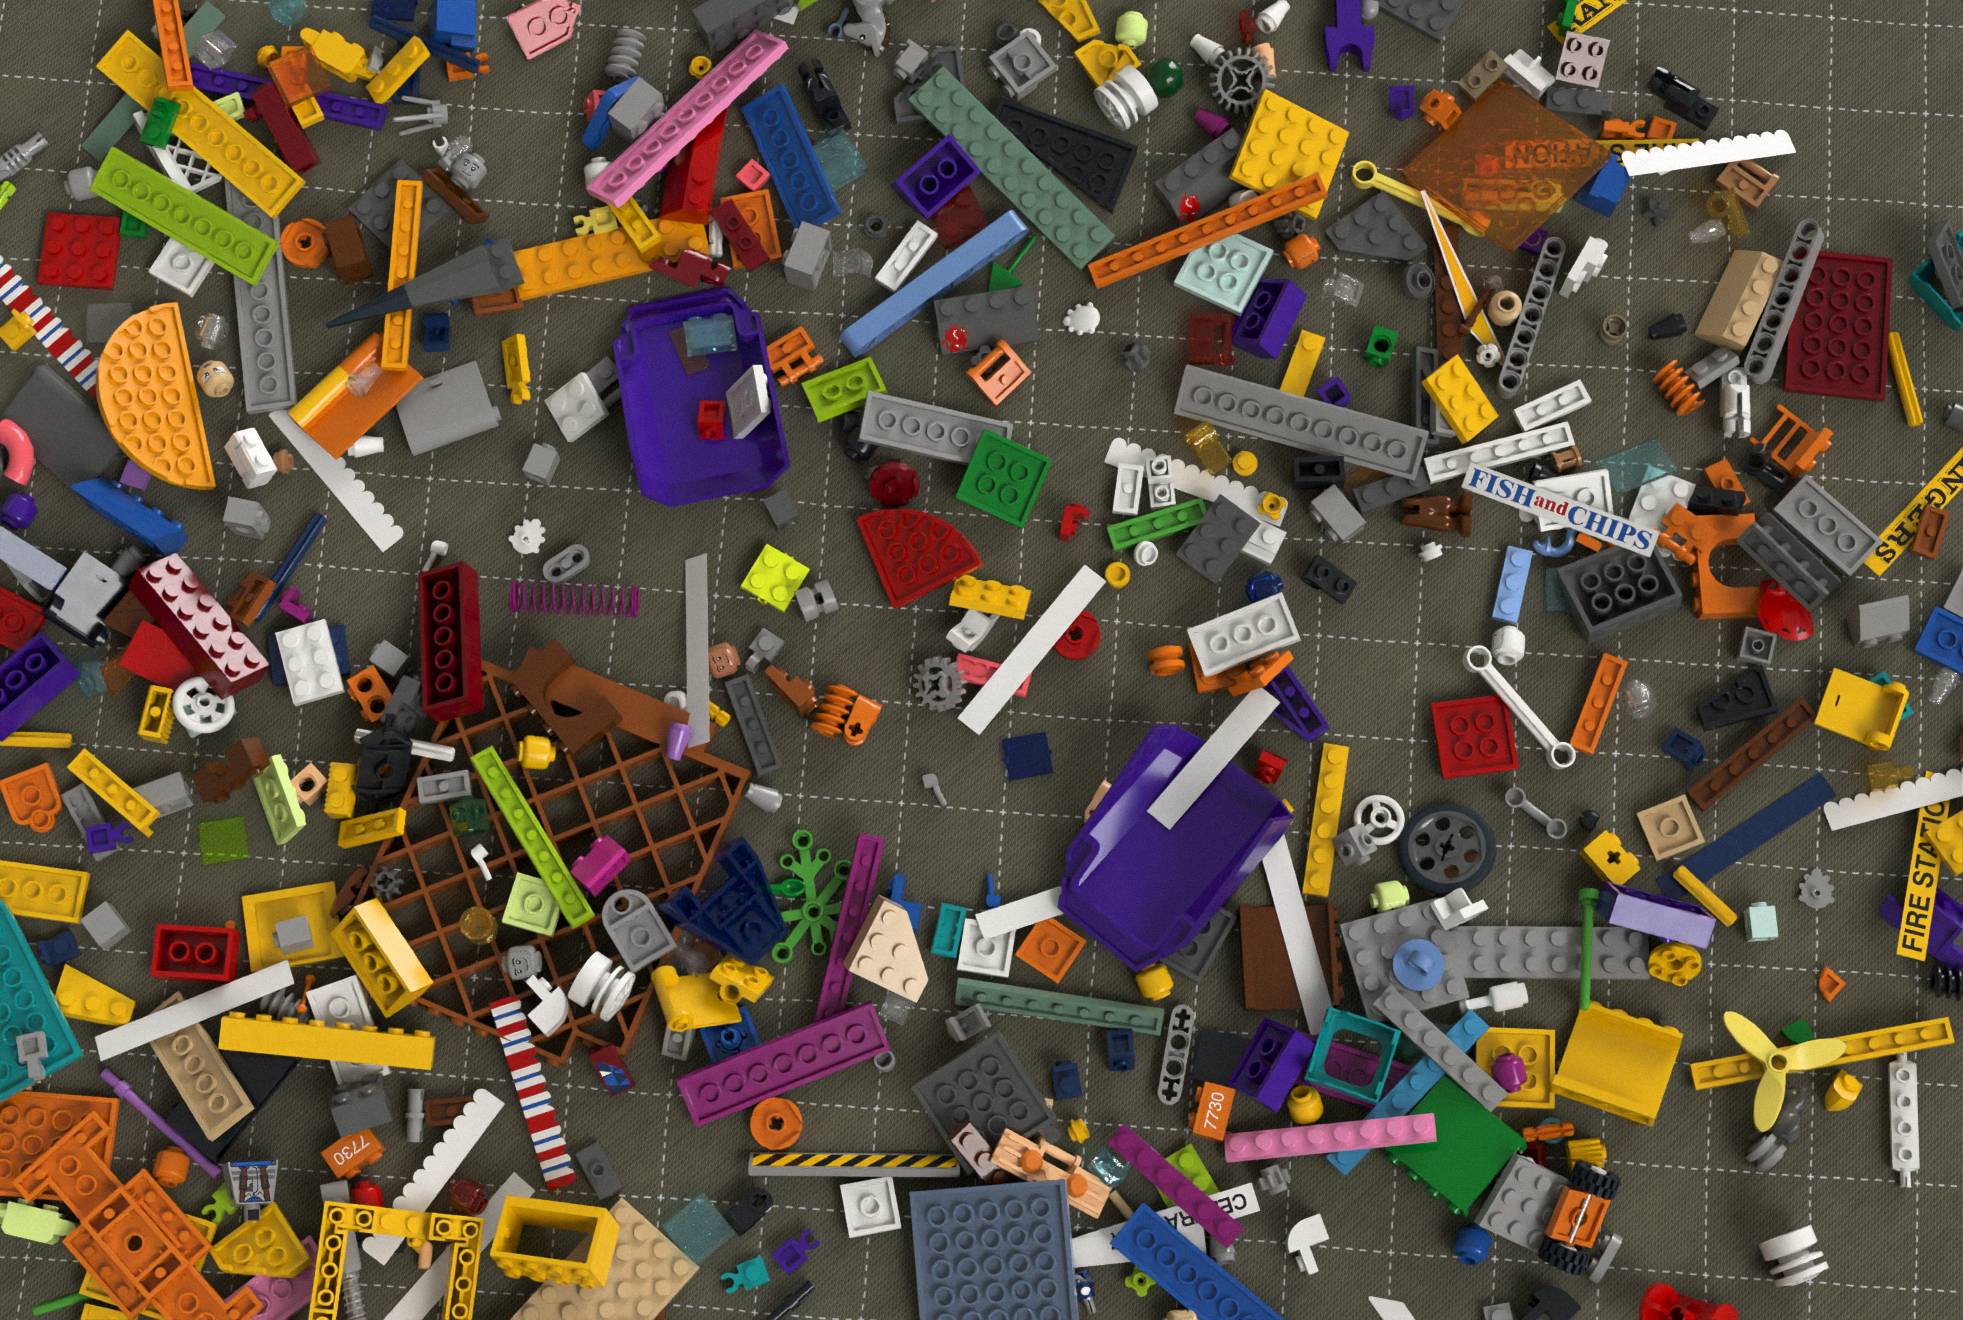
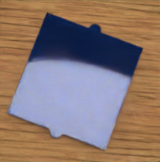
M371 0L373 2L371 17L372 15H377L386 20L414 22L415 8L418 5V0Z
M1046 732L1002 740L1005 755L1003 762L1007 766L1009 781L1053 773L1050 757L1052 750L1048 747Z

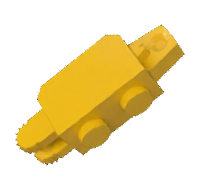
M305 27L301 31L300 37L304 45L311 50L316 65L348 83L355 82L358 78L371 82L377 75L373 70H367L369 59L365 54V49L356 43L351 45L334 31L330 33L323 29L319 33L309 27Z

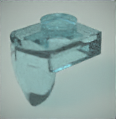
M86 660L78 664L77 670L81 673L78 681L85 699L108 691L100 667L108 665L107 662Z
M1103 1148L1086 1167L1106 1186L1116 1187L1125 1180L1129 1171V1161L1122 1165Z

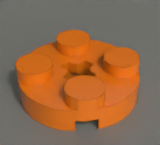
M309 218L302 219V221L290 223L283 230L280 238V245L286 259L296 267L317 268L329 254V250L326 248L322 233L326 232L325 227L320 222ZM309 238L310 247L302 248L300 241H306Z
M767 1098L760 1102L752 1113L751 1133L761 1146L772 1151L784 1150L792 1146L799 1139L803 1130L801 1113L796 1105L787 1099ZM773 1117L777 1120L783 1119L784 1122L781 1124V1130L778 1131L776 1128L770 1129L769 1126L772 1124L771 1119Z

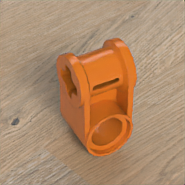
M859 694L845 724L843 736L846 743L852 746H859L865 741L883 705ZM855 728L860 729L859 734H856L855 737L851 735V731H854Z

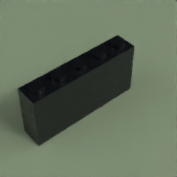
M219 1049L220 1054L255 1109L213 1142L206 1137L184 1099L179 1104L175 1103L167 1112L168 1118L164 1122L211 1160L219 1162L300 1063L301 1057Z

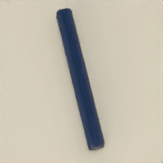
M372 15L368 25L370 29L405 44L415 35L422 40L431 55L462 69L477 73L481 63L478 59L377 15Z
M313 514L270 579L276 583V586L254 621L260 622L325 525L327 520L321 514Z

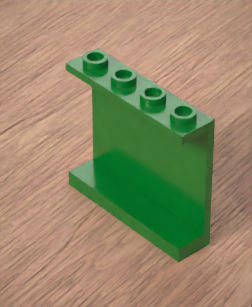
M1443 1076L1410 1113V1115L1434 1113L1437 1142L1383 1148L1386 1153L1385 1158L1396 1167L1400 1164L1405 1168V1174L1415 1183L1420 1181L1427 1186L1425 1188L1426 1192L1437 1200L1439 1197L1447 1203L1445 1207L1455 1216L1461 1214L1467 1218L1469 1216L1468 1208L1510 1161L1513 1154L1517 1152L1522 1155L1528 1147L1524 1138L1450 1079Z

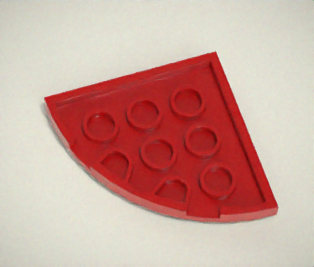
M906 508L882 509L856 518L893 609H899L984 566L972 544L961 532L946 521L931 514Z

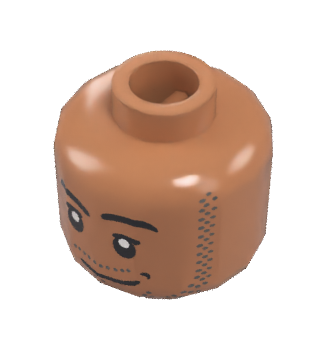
M723 642L708 647L709 672H711L714 678H722L737 672L738 665H741L735 646H730L729 643Z

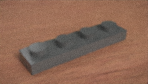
M1416 346L1412 348L1411 426L1429 431L1425 446L1434 448L1438 445V435L1430 434V395L1421 382L1438 369V350Z
M749 674L724 682L759 778L782 770L781 760Z

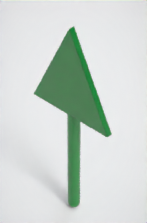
M1036 235L1031 237L1007 270L993 261L988 292L1011 289L1023 284L1011 272L1037 239Z

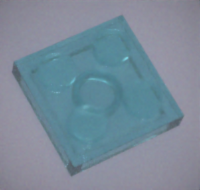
M845 131L833 137H827L812 146L832 192L869 171L867 164Z
M704 1192L662 1225L694 1267L700 1265L736 1235V1232Z

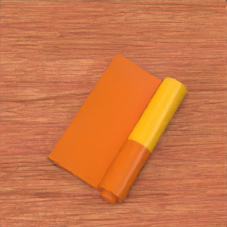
M373 332L287 412V415L335 460L347 451L423 379V376L409 364L407 371L382 370L381 362L384 333L382 332L379 334Z

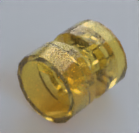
M477 906L467 909L462 914L460 929L472 943L486 945L496 938L498 923L487 909Z

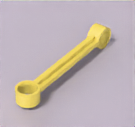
M1360 161L1353 167L1351 179L1356 187L1360 189L1375 187L1427 210L1421 191L1377 173L1373 163ZM1359 169H1368L1372 172L1373 178L1369 181H1361L1356 177V172ZM1428 195L1437 215L1461 225L1471 235L1477 237L1485 236L1491 224V220L1487 216L1476 211L1466 212Z

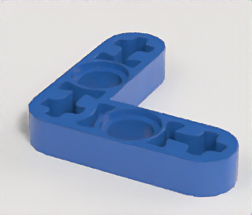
M635 76L615 85L603 94L581 140V143L589 150L594 151L602 143L611 125L608 112L638 77L642 78L641 76Z

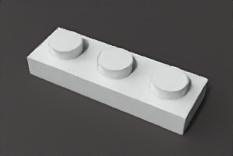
M917 220L877 274L875 281L894 294L898 292L937 239L938 233Z
M1579 379L1514 409L1512 413L1524 433L1590 404L1592 400Z

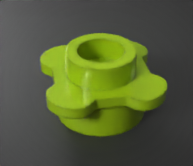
M1137 1266L1134 1267L1132 1275L1125 1279V1285L1132 1287L1139 1297L1146 1296L1148 1288L1156 1283ZM1142 1278L1143 1283H1139L1138 1279Z

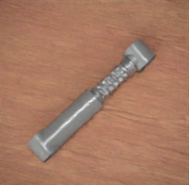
M347 1180L320 1185L323 1206L324 1201L351 1204ZM348 1231L341 1282V1285H343L341 1292H344L342 1299L346 1302L344 1304V1307L347 1308L345 1314H348L346 1320H367V1317H364L366 1312L363 1311L365 1305L362 1304L364 1298L361 1297L363 1290L359 1287L362 1283L358 1281L360 1277L359 1270L362 1269L356 1234L352 1231Z

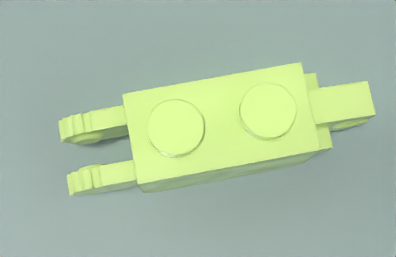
M18 1198L17 1203L8 1201V1204L0 1203V1224H2L1 1228L4 1234L53 1245L59 1241L60 1236L67 1237L80 1225L65 1220L66 1215L58 1213L59 1207L44 1204L43 1209L33 1207L34 1201L29 1203L21 1198Z

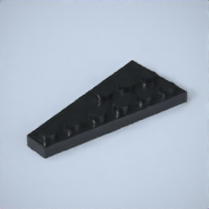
M1001 98L994 117L1031 153L1109 213L1113 214L1137 154L1138 146Z

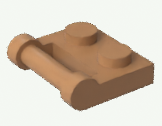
M1748 159L1730 162L1714 184L1756 211L1778 182L1780 176L1776 173H1770L1753 160ZM1741 164L1743 167H1745L1746 169H1748L1749 171H1751L1767 183L1765 185L1762 184L1760 181H1758L1757 179L1743 171L1737 165Z

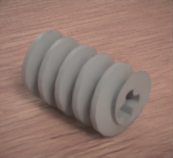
M620 29L616 32V39L613 42L614 47L610 51L611 56L608 58V65L605 67V73L614 81L622 83L631 79L628 76L636 75V71L631 67H638L639 63L635 59L642 57V54L637 51L643 50L645 47L639 41L647 40L642 33L633 29Z
M286 988L262 996L260 1000V1012H268L272 1019L277 1018L276 1021H282V1017L298 1018V1023L309 1024L310 1019L315 1020L314 1015L310 1014V1004L306 1006L305 1013L300 1014L296 1011L301 998L293 1003L295 994L291 993L284 997Z

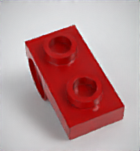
M1264 749L1258 759L1253 775L1257 776L1256 778L1265 784L1272 783L1276 785L1287 760Z

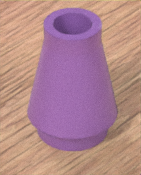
M671 722L670 728L667 727L666 758L681 760L683 751L692 735L690 733L691 726Z

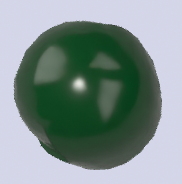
M1162 57L1155 59L1145 72V79L1152 87L1156 97L1159 98L1174 96L1181 90L1184 84L1182 69L1178 62L1171 58Z

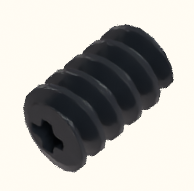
M1939 965L1933 966L1930 974V989L1934 990L1935 997L1939 998L1941 992L1945 991L1946 999L1949 1000L1952 993H1955L1956 1001H1960L1963 995V972H1961L1960 968H1954L1951 971L1948 966H1944L1942 969H1940Z

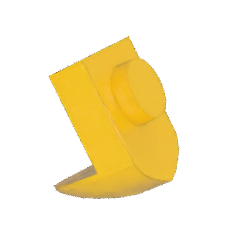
M1841 1069L1834 1077L1825 1094L1826 1110L1840 1111L1849 1107L1856 1100L1863 1084Z

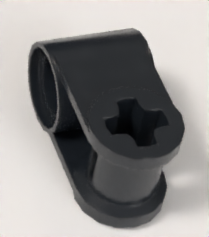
M756 1189L742 1201H739L727 1210L723 1217L737 1235L741 1236L772 1209L773 1198L766 1190ZM757 1196L761 1198L767 1197L764 1208L754 1206L757 1203L755 1199Z

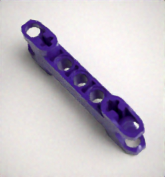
M1334 0L1335 25H1324L1323 31L1324 54L1329 72H1336L1338 57L1347 52L1359 57L1362 72H1369L1375 42L1374 26L1362 25L1361 0Z

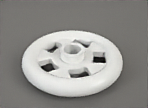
M202 676L193 677L183 682L174 693L172 706L177 720L187 729L197 733H213L222 729L230 722L234 714L235 702L233 695L221 700L217 695L214 697L212 694L205 692L208 687H211ZM195 688L199 693L190 698L186 693ZM200 701H206L209 705L202 706ZM217 703L224 704L223 713L215 711ZM191 705L194 714L187 715L183 707ZM211 716L212 722L201 723L200 717Z

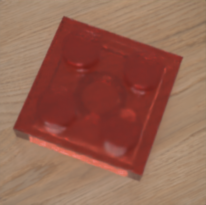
M969 185L963 187L929 217L944 249L971 239L989 226Z

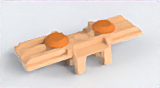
M1005 1128L989 1161L1026 1182L1067 1179L1069 1205L1098 1219L1113 1185L1079 1167L1082 1160L1080 1156H1073L1054 1145H1050L1046 1138L1041 1135L1033 1143ZM1044 1152L1067 1164L1066 1171L1044 1161L1042 1158Z

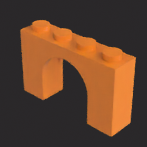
M1755 514L1697 516L1718 532L1717 536L1703 553H1700L1695 548L1690 552L1696 557L1693 563V572L1690 575V584L1692 588H1695L1696 597H1693L1692 606L1693 611L1697 612V619L1759 617L1758 600L1760 587L1732 588L1722 585L1713 577L1708 564L1709 555L1713 549L1724 545H1739L1735 540L1755 522Z

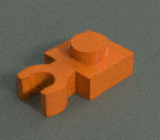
M480 53L475 57L480 63L489 60L487 53ZM446 62L450 82L474 78V73ZM480 65L478 72L481 74L489 73V65Z

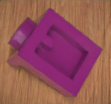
M292 586L289 591L286 590L282 594L278 607L285 615L301 625L313 622L309 614L310 610L297 602L301 596L300 592Z

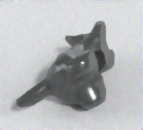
M1795 1086L1785 1088L1782 1107L1773 1126L1763 1133L1757 1130L1750 1134L1747 1140H1758L1767 1133H1773L1777 1138L1784 1139L1787 1143L1796 1141L1799 1138L1801 1119L1798 1116L1803 1113L1806 1102V1087H1802L1800 1090Z

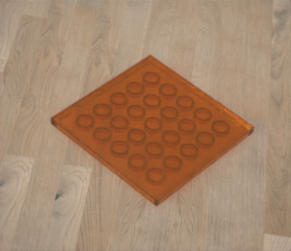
M1501 78L1401 171V177L1419 190H1425L1429 197L1506 251L1512 253L1612 158V152Z

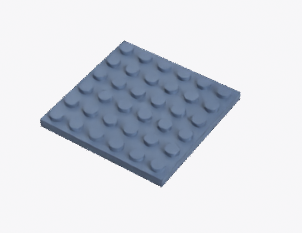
M1067 1179L909 1192L920 1320H1079Z

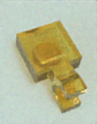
M1886 762L1865 767L1871 792L1897 788V780H1908L1915 775L1912 765L1894 769L1893 762Z

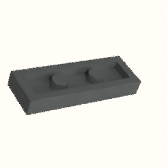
M1421 466L1418 469L1415 481L1394 475L1355 488L1351 493L1361 515L1400 502L1403 498H1412L1430 492L1431 486Z

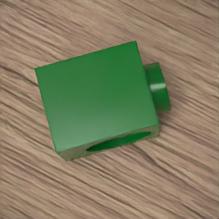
M1375 325L1363 360L1368 361L1374 367H1387L1399 333ZM1383 345L1386 351L1378 352L1374 346Z

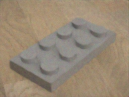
M1807 474L1771 511L1847 579L1883 542Z

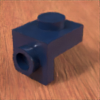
M448 313L423 314L425 326L424 352H448L451 338Z

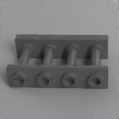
M1766 512L1757 522H1753L1735 540L1809 612L1841 582L1830 569L1770 512Z

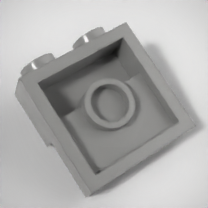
M1028 30L989 57L990 67H988L990 75L995 80L1000 78L1004 83L1002 88L1009 98L1014 96L1017 101L1035 90L1039 82L1057 71L1056 64Z

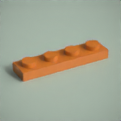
M1603 653L1569 744L1575 750L1590 756L1593 755L1628 664L1627 661Z

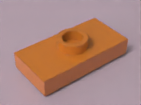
M1727 458L1703 470L1712 488L1744 491ZM1745 492L1746 500H1745L1743 506H1745V505H1747V504H1749V503L1751 502V501L1749 500V498H1748L1746 492Z

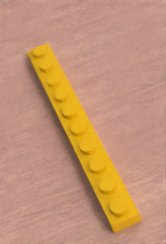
M1939 1018L1831 1038L1843 1041L1847 1046L1845 1052L1836 1060L1814 1069L1953 1044L1955 1041L1949 1018ZM1796 1045L1781 1047L1777 1049L1786 1051ZM1749 1053L1689 1065L1695 1091L1759 1080L1764 1073L1763 1064ZM1773 1057L1771 1065L1777 1070H1782V1060ZM1788 1071L1786 1074L1797 1073L1802 1071Z

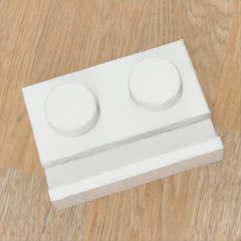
M1252 516L1261 524L1240 552L1271 566L1287 532Z

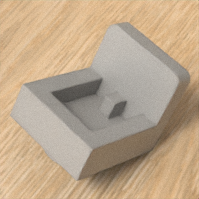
M980 1003L945 1020L948 1034L956 1043L967 1041L991 1027Z

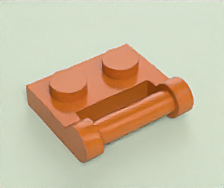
M1000 339L995 344L996 348L978 365L965 372L966 376L979 388L993 406H997L1032 373L1003 339ZM1004 354L1007 360L984 381L980 375Z

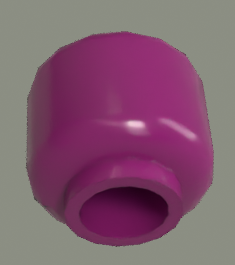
M1513 1052L1494 1057L1495 1061L1490 1065L1493 1080L1505 1089L1507 1093L1520 1091L1521 1085L1528 1080L1523 1059L1515 1056Z

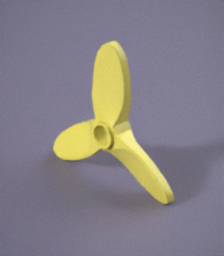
M1731 1011L1723 1014L1724 1025L1734 1040L1747 1053L1763 1064L1764 1073L1757 1086L1753 1105L1754 1125L1761 1133L1770 1129L1779 1115L1785 1095L1786 1073L1788 1071L1814 1069L1828 1064L1839 1058L1847 1047L1841 1040L1828 1038L1800 1043L1786 1051L1778 1050L1755 1024L1742 1015ZM1773 1057L1782 1060V1070H1777L1771 1065Z

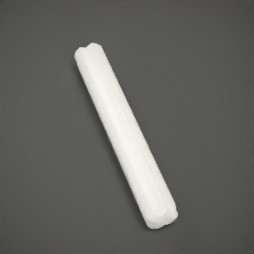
M357 729L354 741L361 744L359 739L374 731ZM410 739L413 743L411 754L449 762L454 759L455 749L453 747Z

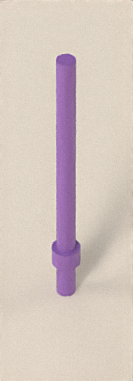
M108 1068L100 1074L114 1088L113 1092L121 1099L125 1098L209 1175L216 1179L222 1171L182 1135L165 1123V1120L134 1093L131 1090L132 1086L125 1080L121 1081Z

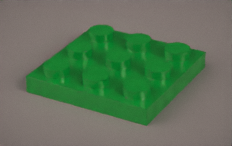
M983 429L953 498L1023 529L1052 463V459L994 432Z

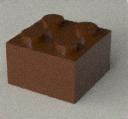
M353 215L324 223L326 232L322 233L326 248L329 250V261L337 278H342L345 285H349L374 277L361 231Z

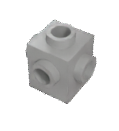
M1364 823L1349 828L1331 839L1345 867L1356 863L1358 867L1370 861L1369 855L1378 850Z

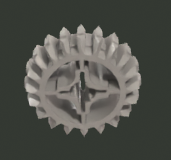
M1237 47L1236 56L1233 55L1231 50H1228L1227 54L1230 57L1228 60L1222 55L1219 57L1220 61L1223 62L1222 66L1214 63L1213 67L1219 71L1218 74L1210 73V77L1217 78V82H1211L1209 85L1213 88L1218 87V90L1214 91L1212 95L1216 97L1221 94L1222 97L1217 101L1219 105L1227 101L1225 110L1229 111L1232 105H1234L1235 114L1239 113L1240 107H1243L1244 114H1248V106L1251 105L1252 109L1255 110V103L1258 102L1263 90H1267V88L1275 89V85L1268 83V80H1273L1276 76L1275 74H1267L1268 71L1273 69V66H1263L1268 60L1266 56L1259 61V51H1256L1252 57L1250 56L1251 48L1247 47L1245 55H1242L1241 48ZM1250 61L1254 65L1246 71H1239L1233 66V63ZM1228 70L1233 76V83L1225 92L1223 76L1225 71ZM1260 70L1263 81L1258 92L1252 85V79ZM1234 72H1237L1239 76L1242 75L1244 77V74L1248 76L1246 81L1251 90L1246 86L1243 87L1242 84L1241 87L1237 86L1239 80ZM1241 90H1245L1253 98L1246 101H1237L1230 97Z

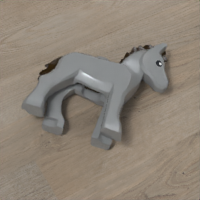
M853 0L862 22L847 23L843 27L844 34L864 44L866 51H872L874 56L879 57L880 52H884V48H887L889 45L888 40H891L892 34L891 22L887 18V13L883 10L882 6L886 2L889 5L895 0Z

